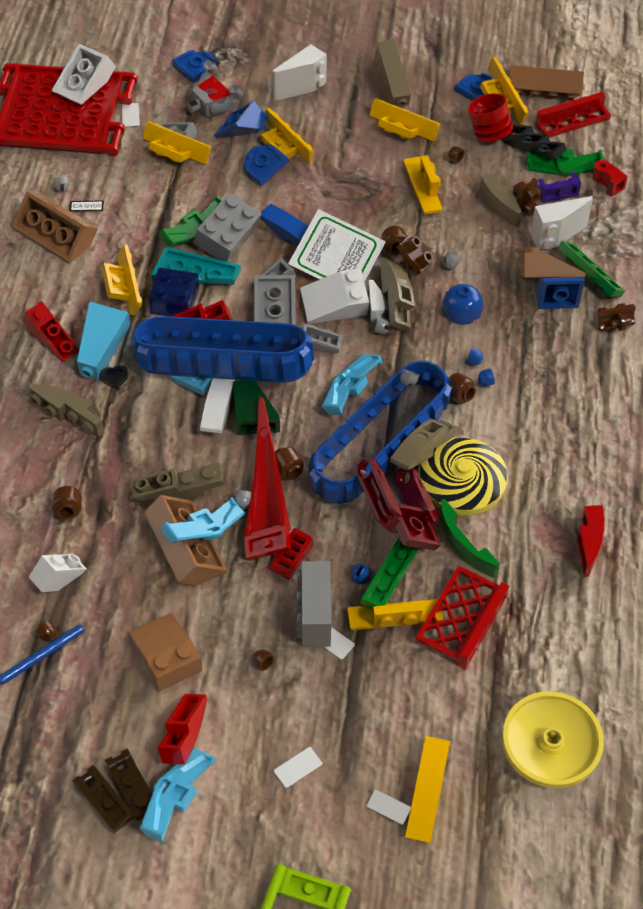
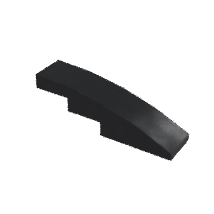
M513 124L512 132L503 139H500L522 151L550 159H556L566 151L565 143L550 141L548 134L534 133L532 126Z

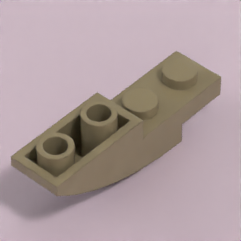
M381 258L382 294L388 296L390 325L406 331L411 328L410 310L415 307L410 281L399 264Z
M38 384L28 386L31 402L36 406L44 408L51 417L55 416L60 421L68 417L73 423L77 422L87 433H92L98 438L105 433L102 419L94 413L93 403L85 398L53 386Z
M427 420L402 442L390 458V462L398 465L401 469L410 470L431 458L434 448L457 436L459 427L443 420Z
M219 462L176 473L175 469H170L131 479L133 498L139 501H155L160 495L180 499L204 496L207 489L224 485L222 467Z

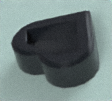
M118 365L114 368L106 367L101 370L100 377L104 384L118 390L127 380L128 370L123 365Z

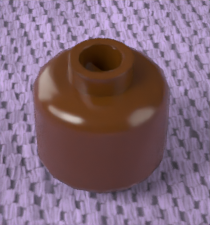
M390 226L383 231L381 239L386 241L383 247L387 253L399 255L400 251L396 246L407 237L403 228Z
M461 373L452 374L449 377V386L452 388L450 399L459 404L471 401L476 393L474 381Z
M293 447L277 449L275 455L280 477L289 480L299 477L303 472L304 461Z
M63 486L56 489L52 499L54 514L62 519H71L79 515L82 507L80 491L72 486Z

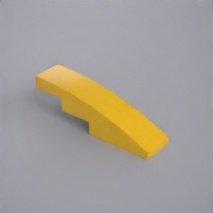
M429 736L425 737L405 838L431 843L450 741Z

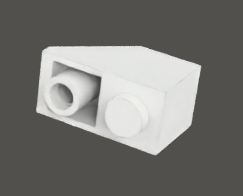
M74 554L42 555L29 578L41 592L59 591L83 574L87 568L81 563L80 558Z

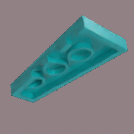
M165 247L151 274V278L158 281L234 285L241 272V265Z

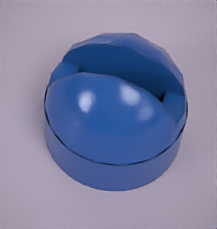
M472 347L466 363L479 365L483 360V354L480 350Z
M490 368L479 373L478 382L480 385L485 387L495 384V378Z
M361 563L353 566L351 570L352 581L356 584L366 583L369 579L368 567Z

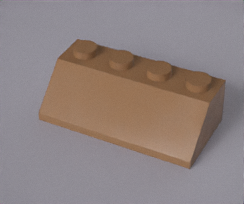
M511 65L508 77L518 93H522V90L529 91L531 95H540V92H547V96L558 97V94H566V98H577V95L582 93L584 72Z
M26 191L12 224L13 228L68 262L75 260L91 246L98 230L94 225L44 195Z
M160 495L145 511V514L178 583L196 586L225 574L228 570L213 540L197 538L181 540L175 543H170L161 532L165 522L169 524L187 522L188 516L198 510L191 500Z

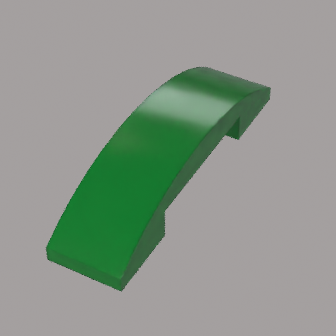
M446 499L441 500L440 522L452 548L465 562L476 570L493 578L498 576L500 563L486 547L478 551L457 527V512Z

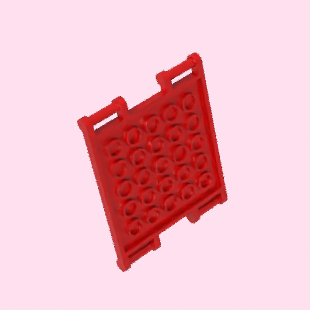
M4 64L3 75L0 81V95L4 96L6 93L7 95L0 113V145L108 153L111 156L118 155V145L121 134L124 133L125 125L121 122L112 121L117 102H122L124 105L132 103V92L134 85L138 81L137 74L113 71L108 82L80 105L52 91L65 67ZM12 74H13V77H12V80H11V83H10V84H8V81H9V78H10V75H12ZM123 81H127L125 93H120ZM114 131L111 144H107L109 132Z

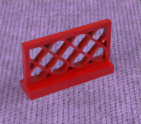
M458 565L415 640L457 661V666L466 670L506 600L510 586L503 582L498 585ZM463 575L469 578L471 584L459 586L457 582L458 576ZM485 586L491 589L492 592L490 595L480 597L477 588ZM473 589L476 598L464 600L462 591ZM457 593L460 602L448 604L447 595ZM478 603L481 610L480 613L470 615L467 606ZM463 607L465 616L454 619L451 609ZM447 611L450 620L438 622L436 614ZM468 621L470 630L459 633L456 624ZM452 625L455 634L443 637L440 628ZM436 629L439 638L430 640L424 637V634L428 630ZM457 640L460 646L457 653L448 649L445 642Z

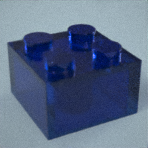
M158 268L148 297L150 314L171 317L194 307L200 290L198 273Z

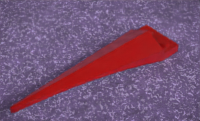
M261 396L259 397L254 476L244 535L245 555L249 561L291 550L289 535L291 528L265 401Z

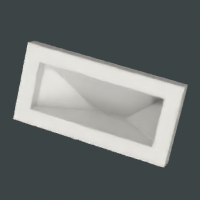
M369 280L371 324H376L379 317L382 318L389 312V303L374 280Z

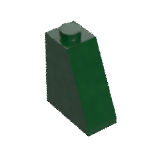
M248 380L233 381L237 435L257 434L260 396L265 401L271 433L280 432V416L257 382Z

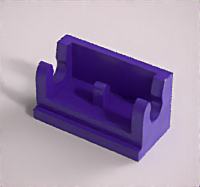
M570 173L572 178H568L566 181H557L551 184H545L543 179H538L537 189L541 192L540 199L542 203L579 196L581 181L576 173Z

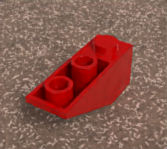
M42 301L25 312L22 321L32 334L62 362H65L79 352L80 349Z

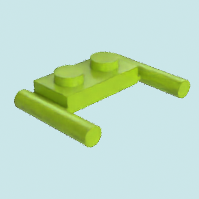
M276 864L260 909H272L277 893L282 897L318 909H345L351 888L286 868L281 864Z

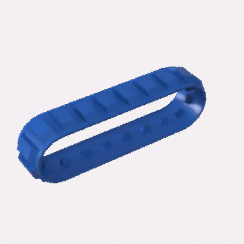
M162 316L153 317L140 323L133 333L134 336L131 338L135 362L146 372L158 375L283 383L292 382L305 376L314 360L311 337L301 327L287 323Z
M428 361L411 362L402 367L385 385L381 386L372 398L360 406V409L354 412L344 425H341L334 431L332 436L318 447L316 453L312 454L308 469L309 485L314 493L323 500L334 504H344L359 498L364 490L357 475L348 480L335 481L324 477L320 472H323L324 467L403 390L408 388L403 386L400 381L402 371L408 370L419 375L415 385L431 387L437 391V394L373 458L377 461L380 470L385 473L388 470V466L393 464L390 462V458L402 442L427 420L433 419L437 421L442 416V411L447 409L452 388L449 386L450 379L444 370ZM370 464L366 467V475L370 473Z

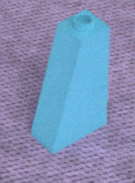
M94 302L89 303L77 359L80 375L96 380L101 378V370L107 367L130 327L128 312Z

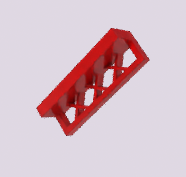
M602 91L538 110L535 125L541 134H548L550 138L610 120L611 114L604 107L606 95ZM600 111L603 115L598 116L593 113ZM578 117H584V118H588V119L582 121V120H579V119H577V118H578ZM562 122H568V123H571V125H567V126H566V125H563V124H561V123H562ZM548 126H549V127H553V128H555V129H554V130H551V131H547L545 127H548Z

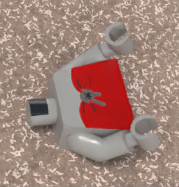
M206 60L204 63L206 72L202 73L198 83L192 89V101L187 103V107L191 113L200 110L206 117L225 114L228 110L234 108V99H240L243 96V92L236 84H233L228 90L214 76L210 77V74L217 72V66L214 63L212 64L210 60Z

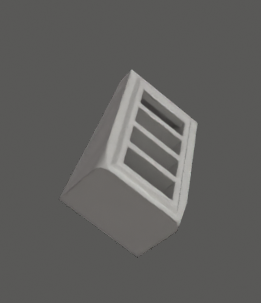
M306 323L303 324L302 329L311 337L313 350L339 353L343 335Z

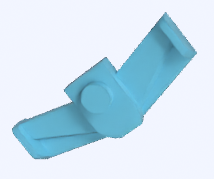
M362 354L333 379L322 404L323 409L330 415L341 416L348 396H358L368 384V380L364 375L376 365L383 363L381 356Z
M231 497L228 502L212 514L205 508L190 514L187 522L172 524L165 522L161 532L170 543L197 538L214 540L221 537L223 531L240 519L245 512Z
M193 748L185 765L176 764L164 776L159 778L153 787L154 791L140 829L147 837L163 843L174 809L183 813L186 811L197 794L196 787L191 784L208 767L216 762L214 756Z

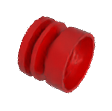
M498 93L486 94L476 98L469 104L468 112L473 123L474 134L480 142H495L512 132L513 124L508 113L509 108L504 95Z

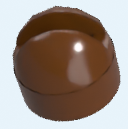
M457 146L452 147L449 150V158L453 162L459 163L464 157L465 150Z
M48 620L36 630L35 634L43 641H51L56 636L57 630L54 624Z
M265 649L258 650L253 656L254 664L261 671H265L273 664L274 655Z

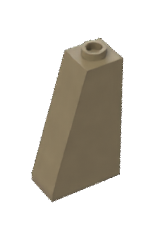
M395 39L377 42L374 67L389 103L400 108L409 105L411 93Z

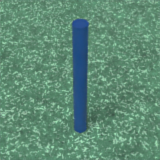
M81 624L0 675L1 684H6L84 633L85 631Z

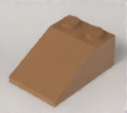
M524 247V251H519L518 275L524 278L586 277L585 272L545 252H541L540 248Z
M172 613L129 632V636L159 692L203 671L201 657L197 649Z

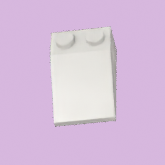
M78 44L52 91L82 105L108 82L116 65L108 56Z
M310 44L272 70L273 99L277 101L314 92L322 87L327 80V54Z
M592 196L535 206L530 234L536 247L540 248V250L556 248L562 241H567L586 228L593 201Z
M361 268L339 271L300 288L308 324L368 315L369 299Z

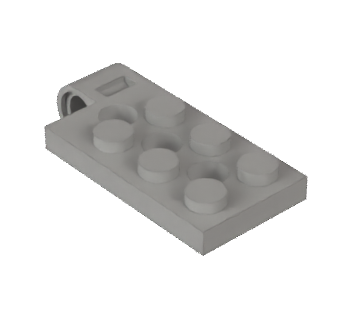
M254 275V322L296 325L295 275ZM278 292L280 296L273 298L270 296V293ZM278 309L280 314L272 315L270 311Z

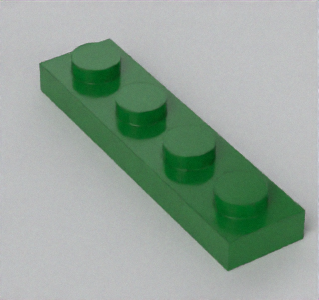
M562 241L559 244L558 248L563 252L562 255L576 263L575 267L587 273L592 283L600 285L603 288L602 292L609 297H622L625 290L577 246L567 241Z
M398 538L363 595L360 604L370 609H373L374 606L387 605L420 548L405 546Z

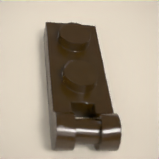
M126 748L120 751V755L114 758L109 757L104 761L128 807L133 812L135 820L139 821L144 818L152 792L135 764L131 753ZM126 763L128 768L119 772L117 767Z
M92 765L86 769L87 773L81 777L77 776L72 782L115 834L135 817L98 769ZM94 780L96 783L89 788L87 784Z

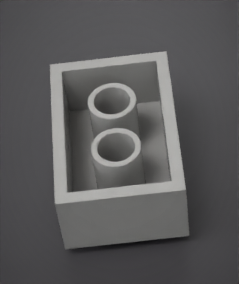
M228 193L197 229L194 244L218 260L229 262L258 227L262 213L233 194Z
M302 561V570H297V636L302 638V647H331L330 561Z

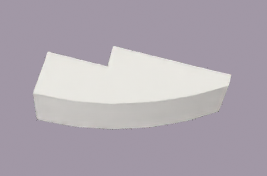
M213 378L203 411L200 431L222 434L230 412V403L234 395L233 381L235 380Z

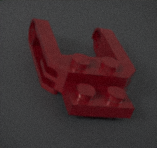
M362 458L357 464L356 474L377 522L389 532L398 533L400 541L405 546L434 551L438 549L441 544L433 529V525L437 522L439 516L418 471L415 468L410 470L398 469L395 482L406 505L398 504L377 461L371 458ZM370 464V473L366 475V467ZM409 473L410 479L408 483H405V475Z

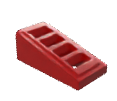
M296 528L289 534L290 545L298 550L299 553L292 549L278 553L269 567V570L288 580L313 547V538ZM287 555V556L293 558L294 561L288 559V558L285 557V556ZM280 562L290 566V568L287 569L283 567L282 565H280Z

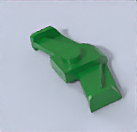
M566 149L556 159L540 157L526 152L528 171L560 176H571L570 173L572 172L580 174L594 171L595 163L599 160H604L602 150L575 157L573 149Z
M217 196L202 214L195 209L181 218L180 222L182 225L161 229L159 232L160 238L167 246H174L194 240L197 229L222 200Z

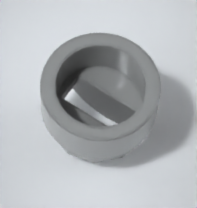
M59 176L53 178L54 187L57 191H60V188H63V191L68 189V177Z
M447 252L442 260L443 267L446 269H454L460 262L459 258L452 252Z
M379 317L374 333L380 335L388 333L389 331L384 329V326L390 328V323L386 319Z
M403 370L400 381L403 386L413 387L418 381L419 375Z
M246 490L235 492L234 500L242 509H247L250 506L251 492Z

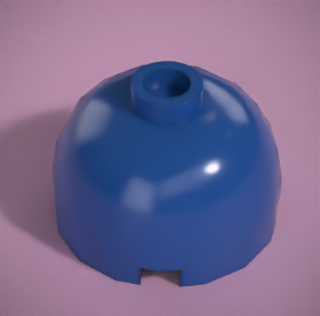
M457 284L451 287L444 296L442 303L443 314H446L453 323L460 325L471 324L477 317L478 319L481 317L483 311L482 295L472 285Z

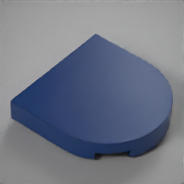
M195 50L188 51L172 59V65L192 83L199 81L202 73L206 72L204 68L206 60H210L212 64H215L214 57L209 52H195Z
M482 73V75L469 74L454 86V91L473 101L484 95L480 88L481 83L493 78L485 73Z
M268 144L261 147L258 145L246 154L245 169L249 176L263 186L289 162V159L273 145Z

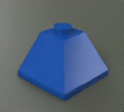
M252 101L233 111L214 136L220 138L248 135L254 131L257 133L264 128L265 125L263 123L268 117Z
M538 277L535 288L538 309L579 308L584 278Z

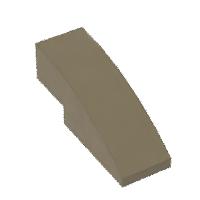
M496 173L481 176L479 190L489 206L515 227L520 226L522 212L510 186L502 187Z

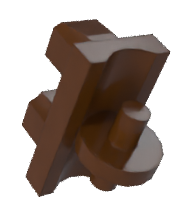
M535 178L531 179L527 184L520 182L514 185L512 190L514 196L517 197V203L521 212L525 211L529 216L534 214L535 206H538L535 201L541 196V192L537 189L538 180Z
M408 235L396 246L400 251L399 254L403 257L399 263L401 266L407 263L419 275L430 265L434 257L429 251L422 253L419 249L422 243L418 236L410 237Z
M621 303L611 309L605 307L598 308V329L600 332L616 328L619 331L626 330V326L635 324L634 313L636 306L634 304L625 305V303Z

